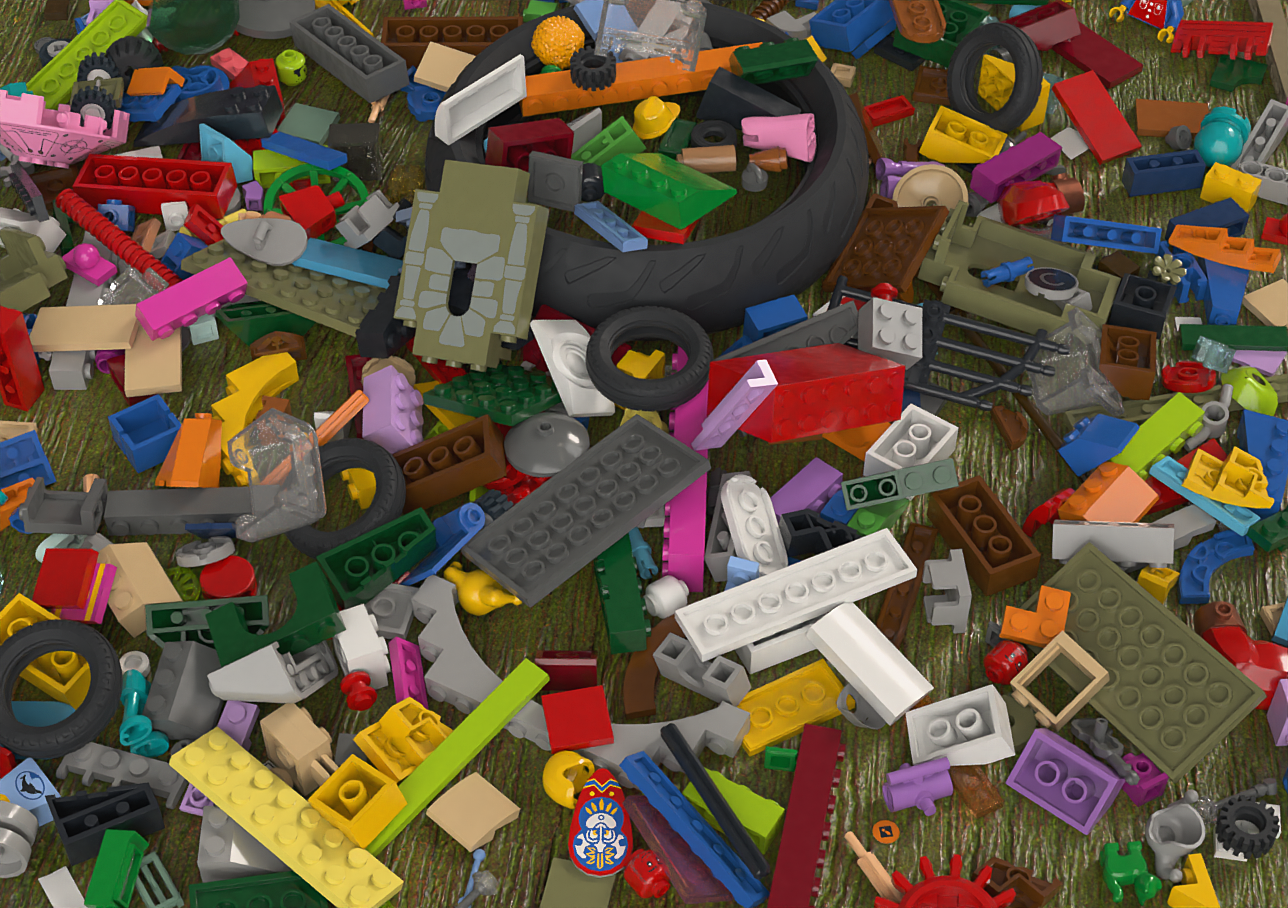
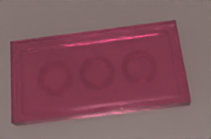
M645 795L627 796L622 803L663 866L667 876L685 904L732 901L734 899L732 893L721 881L713 876L711 869L699 856L691 851L688 843L678 832L670 827L666 818L657 808L649 803Z

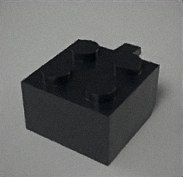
M1150 270L1147 278L1125 273L1113 303L1108 325L1157 332L1156 339L1160 340L1177 287L1158 282L1159 276L1153 275Z

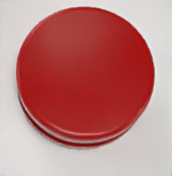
M229 555L224 559L207 564L201 571L200 586L204 600L256 596L257 582L254 568L249 561L242 557Z

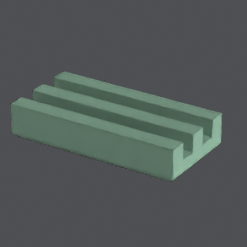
M154 851L144 856L140 869L160 903L156 906L154 905L140 878L137 876L135 888L146 908H173L176 905L180 908L184 906L183 899L156 852ZM153 863L172 898L166 900L147 864Z

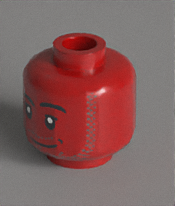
M1000 641L984 657L983 664L988 679L993 683L1011 685L1010 682L1029 664L1027 650L1016 641Z
M639 849L632 853L625 861L624 879L639 897L648 899L654 896L655 898H660L670 889L669 881L672 878L673 871L656 850Z

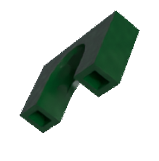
M316 561L288 574L297 597L296 610L292 618L283 627L272 633L264 635L249 633L245 618L233 601L205 614L221 667L231 664L276 641L279 645L277 648L279 654L283 655L290 652L291 656L346 630L329 582Z

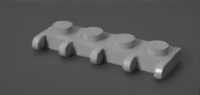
M92 742L75 752L65 755L56 772V777L60 779H65L69 772L83 775L82 785L91 786L94 779L112 783L111 787L149 782L154 795L168 798L166 808L169 809L176 807L189 782L167 762Z

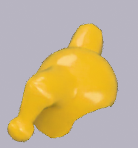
M454 561L444 570V579L456 584L458 601L469 614L481 616L509 603L514 605L523 603L481 569L463 572L460 562Z

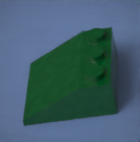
M938 0L946 21L944 36L932 43H918L905 38L899 32L896 24L893 46L948 68L958 44L969 32L984 25L989 18L990 12L959 0Z

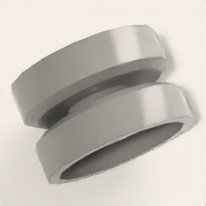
M0 800V878H9L25 872L32 851L30 847L33 846L39 823L29 810Z

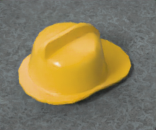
M651 96L636 106L634 111L635 122L632 129L641 139H653L661 136L670 128L673 121L681 111L680 106L672 102H663L658 97Z

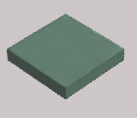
M295 103L277 130L278 132L280 131L323 146L340 120L339 112Z

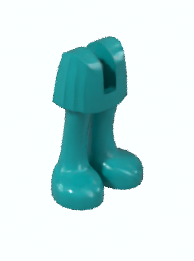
M127 670L122 675L123 686L120 701L125 707L122 724L119 729L120 743L124 746L130 745V752L148 758L160 756L169 748L168 737L163 732L152 731L151 720L142 715L152 684L145 680V677L138 670Z

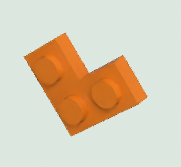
M1041 585L1035 612L1006 605L999 637L1045 648L1065 629L1071 592Z

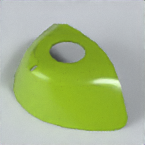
M1246 365L1224 371L1221 374L1222 385L1230 384L1233 386L1232 398L1243 408L1274 417L1278 405L1277 393L1256 368ZM1252 374H1255L1258 377H1260L1264 381L1265 385H1262L1259 382H1257L1253 378Z

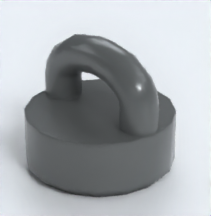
M749 163L747 169L742 173L741 184L748 191L758 192L766 188L768 175L766 171L760 169L755 163Z

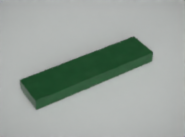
M1180 324L1178 329L1181 350L1235 352L1236 350L1287 351L1288 353L1287 326Z

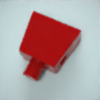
M317 185L279 196L282 214L289 216L292 221L300 224L306 231L308 239L310 237L316 239L334 227L337 223L335 209L345 205L339 191L325 196Z

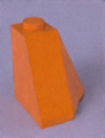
M195 413V419L184 418L157 475L155 486L220 488L222 420L212 419V414Z

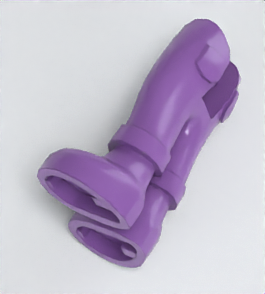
M879 158L876 162L875 173L877 179L882 180L880 195L889 199L893 198L895 187L902 178L894 175L904 176L910 170L922 165H945L935 161H899L896 163L888 158Z

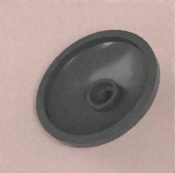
M555 412L538 413L512 426L504 440V450L508 462L518 471L535 477H553L590 448V440L586 428L576 419Z

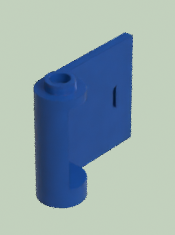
M466 503L460 508L431 521L436 528V548L399 585L410 586L431 575L437 576L436 572L484 526L485 514L482 508L475 503Z

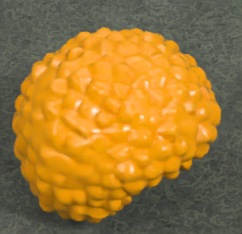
M553 16L542 21L537 26L532 37L531 46L534 54L545 65H555L564 70V68H570L571 56L573 57V53L575 51L578 52L580 48L584 49V32L574 20L565 18V16Z

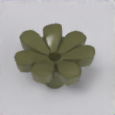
M1164 254L1163 259L1160 256H1156L1152 273L1155 276H1159V282L1167 283L1170 281L1173 285H1176L1181 281L1180 277H1184L1187 273L1185 268H1180L1182 262L1179 259L1172 261L1173 257L1171 254Z

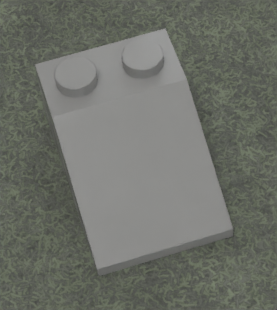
M204 806L197 860L203 883L294 871L218 806Z

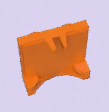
M885 422L824 433L822 437L865 462L866 452L892 424Z

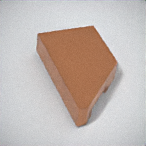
M152 218L137 225L132 240L136 241L138 245H141L150 254L161 223L156 218Z

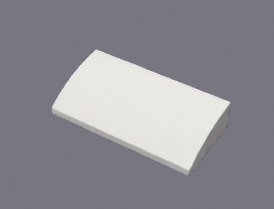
M518 55L443 101L438 106L435 115V136L447 145H450L527 97L524 56Z
M844 602L813 624L806 635L812 644L889 726L934 689L853 602Z

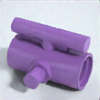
M943 757L915 766L904 763L899 767V770L887 773V782L883 783L882 792L890 812L917 806L918 809L923 810L926 816L933 815L937 810L933 803L934 800L953 794L952 780L947 771L950 769L948 758Z

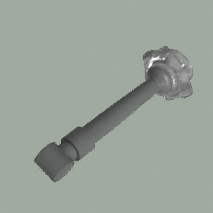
M1266 778L1263 780V784L1259 783L1251 786L1248 790L1217 802L1211 800L1209 796L1199 797L1193 808L1202 817L1205 825L1217 822L1218 810L1222 809L1225 802H1229V799L1235 797L1238 800L1239 795H1245L1246 800H1249L1250 796L1259 798L1264 795H1275L1277 793V782L1274 778Z
M484 870L482 873L480 871L475 872L472 875L474 889L455 908H468L480 894L492 896L498 893L496 889L498 881L487 870Z

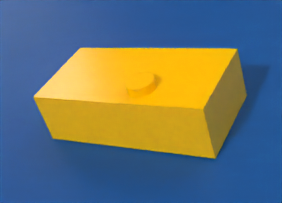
M18 593L0 612V645L10 636L16 634L17 631L29 625L60 618ZM55 651L40 656L31 662L19 675L57 701L66 703L75 710L84 701L91 681L90 667L86 658L70 651Z

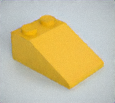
M940 106L928 129L919 153L941 163H985L995 155H999L1008 134L994 130L983 123Z

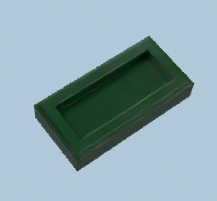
M675 119L666 131L658 153L676 160V154H681V149L690 147L691 133L697 123Z

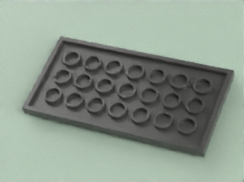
M636 414L474 535L460 550L467 559L531 608L711 469L710 462L696 451Z

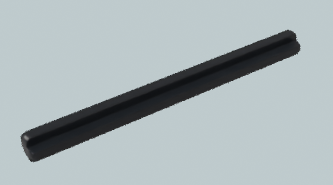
M673 723L663 726L660 730L662 739L753 877L759 880L770 873V865L677 726Z

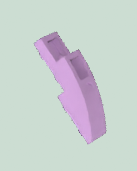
M227 700L217 726L246 751H249L251 746L249 737L260 709L254 704ZM189 783L179 809L183 812L203 816L204 806H217Z

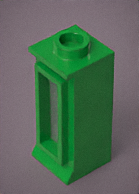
M106 829L84 901V905L87 908L129 907L144 851L149 846V843L136 831Z

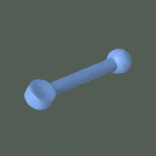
M477 849L473 853L475 860L464 897L459 899L458 904L473 890L480 863L486 857L482 849Z

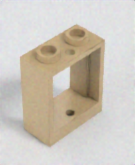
M1062 630L1010 682L1014 691L1011 695L1024 708L1029 705L1036 712L1034 717L1042 726L1047 729L1051 726L1058 732L1110 680L1109 673ZM1062 653L1092 681L1055 716L1026 687Z

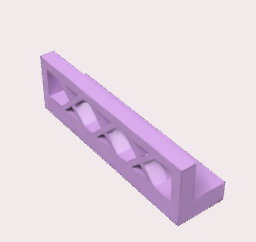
M757 360L701 424L703 430L691 443L694 451L722 447L778 385L767 360Z

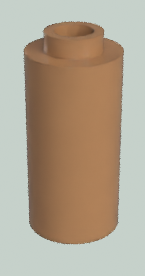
M734 145L681 149V154H676V161L703 174L736 171Z

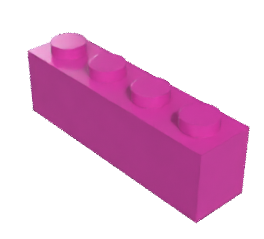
M229 257L137 303L135 316L152 341L159 337L165 339L172 335L175 329L183 325L188 327L194 324L199 317L205 314L212 315L216 313V310L221 309L222 305L241 300L245 296L248 282L232 258Z

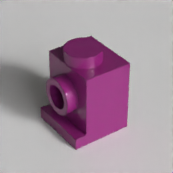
M1129 753L1122 758L1126 764H1131V769L1136 771L1140 777L1137 785L1131 786L1125 781L1122 789L1137 807L1163 795L1169 778L1165 772L1161 773L1143 753L1138 756Z

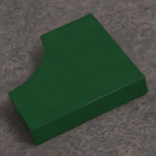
M1221 54L1209 86L1233 92L1236 87L1243 84L1261 85L1268 65L1239 57L1234 60L1230 59V55Z

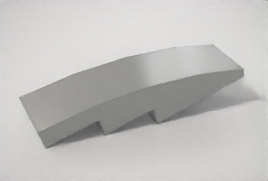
M1193 504L1153 523L1174 524L1175 550L1189 545L1193 536L1213 530L1217 521L1210 514ZM1112 561L1126 574L1149 565V563L1137 562L1135 567L1119 566L1118 561Z

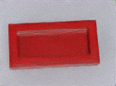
M903 95L864 106L873 127L913 116L915 108Z

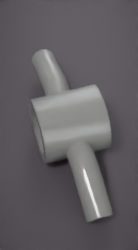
M1224 384L1222 386L1219 402L1211 401L1202 407V410L1205 411L1202 420L1204 426L1195 437L1185 440L1183 446L1185 450L1191 451L1207 438H1218L1224 434L1229 418L1228 408L1233 393L1232 385Z

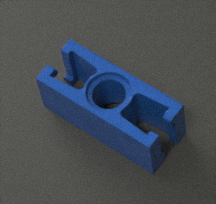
M1160 241L1158 254H1155V257L1160 256L1163 259L1164 254H1171L1173 257L1172 261L1179 259L1182 262L1180 268H1185L1187 271L1184 277H1180L1181 281L1178 284L1173 285L1170 281L1167 282L1168 285L1177 287L1175 298L1178 303L1189 301V288L1195 294L1196 301L1203 300L1208 280L1194 256L1175 246L1171 253L1167 248L1169 247L1168 242Z

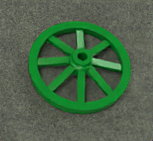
M307 163L287 170L271 184L264 199V215L269 211L282 214L281 209L274 208L278 195L281 191L286 194L296 191L289 184L305 176H310L311 186H319L318 175H328L340 179L330 194L337 191L341 194L348 184L356 191L360 200L347 203L335 209L336 215L347 213L356 205L361 207L367 201L366 197L369 194L363 182L351 171L341 166L332 170H326ZM324 233L317 239L325 241ZM342 236L329 242L343 245L347 240Z

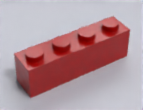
M0 306L1 397L4 405L28 412L45 388L23 313L16 309Z

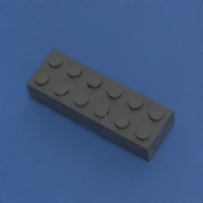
M327 4L290 21L294 46L367 102H376L409 85L406 60L331 5Z

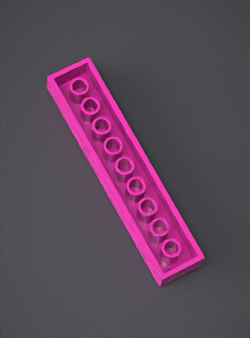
M679 346L678 354L673 353L672 370H677V372L688 361L685 351ZM709 380L701 392L693 399L670 409L675 410V412H670L669 430H674V432H669V435L692 450L694 449L691 443L703 430L701 424L707 418ZM708 449L696 450L697 453L706 459L708 458ZM707 472L665 504V516L670 517H665L664 538L669 539H664L662 561L668 562H663L662 577L671 575L678 581H684L689 592H703Z

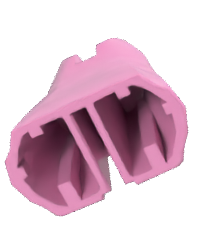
M814 114L747 117L741 120L744 146L759 150H767L779 146V148H786L788 157L810 163L813 160L816 150V135L813 132L815 129Z

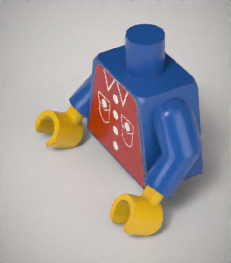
M1122 0L1119 3L1120 7H1114L1110 10V18L1116 12H1120V16L1116 19L1117 22L1124 20V12L1126 10L1128 11L1127 15L1161 29L1157 37L1162 42L1164 36L1169 34L1166 40L1168 44L1173 43V31L1177 30L1184 16L1181 0Z

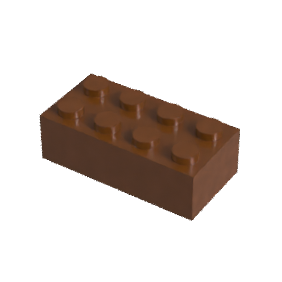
M488 414L391 454L398 462L405 479L406 498L402 508L404 515L420 507L423 510L507 476L504 435Z
M980 475L959 482L958 487L930 493L927 517L935 528L939 529L938 532L952 550L962 549L966 570L986 597L1037 577L1041 554Z

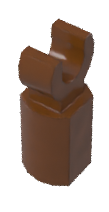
M905 138L902 161L919 162V151L922 146L921 139H918L917 144L911 145L908 143L909 139Z

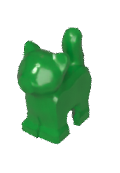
M1141 841L1128 842L1126 845L1128 852L1125 855H1118L1119 843L1104 844L1102 851L1099 853V862L1103 867V881L1113 895L1112 900L1115 903L1121 902L1124 897L1121 886L1134 884V891L1140 906H1144L1146 900L1154 898L1156 893L1162 889V883L1159 878L1148 871L1147 863L1142 856Z

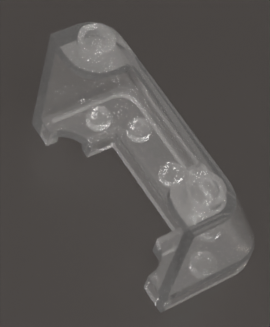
M603 0L595 36L594 55L607 57L608 50L615 49V53H620V48L670 56V62L673 63L677 59L683 63L682 70L695 72L707 10L702 6L701 2L696 0H688L687 2L681 0Z
M271 408L227 441L229 459L232 465L248 472L252 515L243 514L237 518L235 524L237 538L247 542L259 541L313 524L326 515L318 438L310 424Z

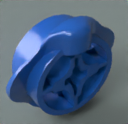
M176 65L172 68L185 78L183 87H180L182 93L176 98L175 103L205 93L229 89L230 83L227 75L218 68L205 65L191 68Z

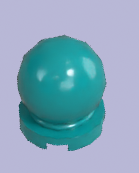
M1225 106L1215 107L1203 117L1200 131L1195 136L1194 150H1198L1206 167L1211 168L1215 162L1230 167L1237 161L1242 154L1243 145L1248 140L1251 132L1248 118L1245 117L1243 119L1240 115L1236 114V109Z

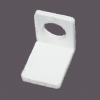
M187 202L162 203L161 210L166 231L170 229L177 231L181 227H185L183 224L189 212Z

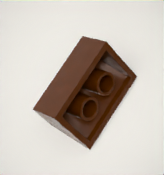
M1102 324L1099 358L1100 371L1121 396L1132 400H1150L1156 373L1157 332Z

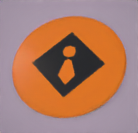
M889 820L877 822L872 829L874 838L884 844L895 842L900 835L898 826Z

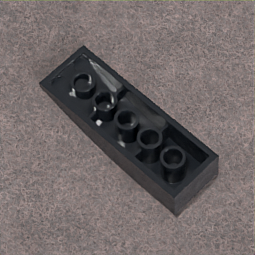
M257 85L248 88L234 87L232 89L205 93L170 105L163 116L156 122L145 121L133 145L134 147L199 143V124L203 123L230 140L271 137L280 119L283 107L275 85Z

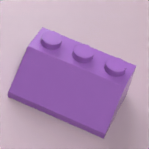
M1040 728L1035 729L1005 784L1080 832L1088 835L1113 804L1125 783V778L1119 776L1116 770L1051 730Z

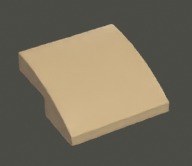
M475 772L458 782L438 798L427 809L426 815L468 851L472 852L493 840L497 829L517 819L520 808Z

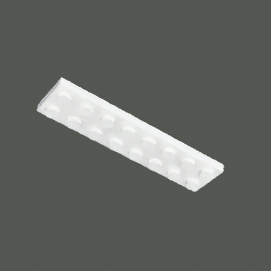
M885 528L675 610V619L700 660L704 662L830 612L844 602H855L915 578L917 568L890 531Z

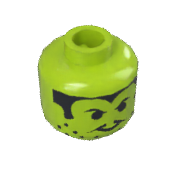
M289 49L279 54L275 59L277 77L284 84L296 86L307 77L306 59L302 53Z

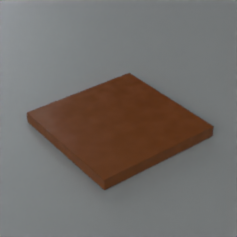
M946 206L865 208L858 220L854 233L834 262L821 287L825 292H833L838 276L842 275L848 278L846 286L871 292V289L878 284L889 283L898 290V293H905L948 216L949 210Z

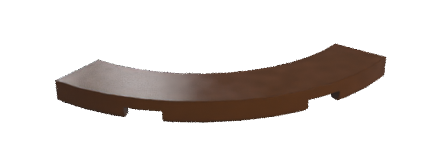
M675 613L651 629V637L646 638L647 650L635 651L629 661L623 686V707L626 720L656 715L654 689L659 669L653 654L670 632L687 639L675 619Z

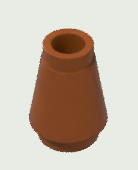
M777 146L749 154L750 163H755L764 171L782 172V169H788L786 148H779Z

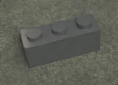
M195 641L165 643L142 713L143 716L151 720L152 731L165 733L168 740L198 739L216 727L224 700L216 697L211 692L207 677L209 673L222 668L215 649Z

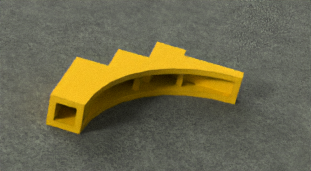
M288 352L262 356L226 374L228 386L225 389L228 397L211 405L212 419L222 420L220 468L227 475L231 474L234 477L238 487L261 486L260 477L247 456L249 435L256 421L258 411L263 409V395L276 397L284 389L299 381L296 361Z

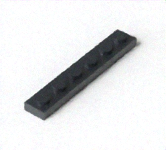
M20 163L10 165L12 173L8 174L11 185L22 200L27 211L29 210L30 216L35 215L39 223L50 220L43 196Z

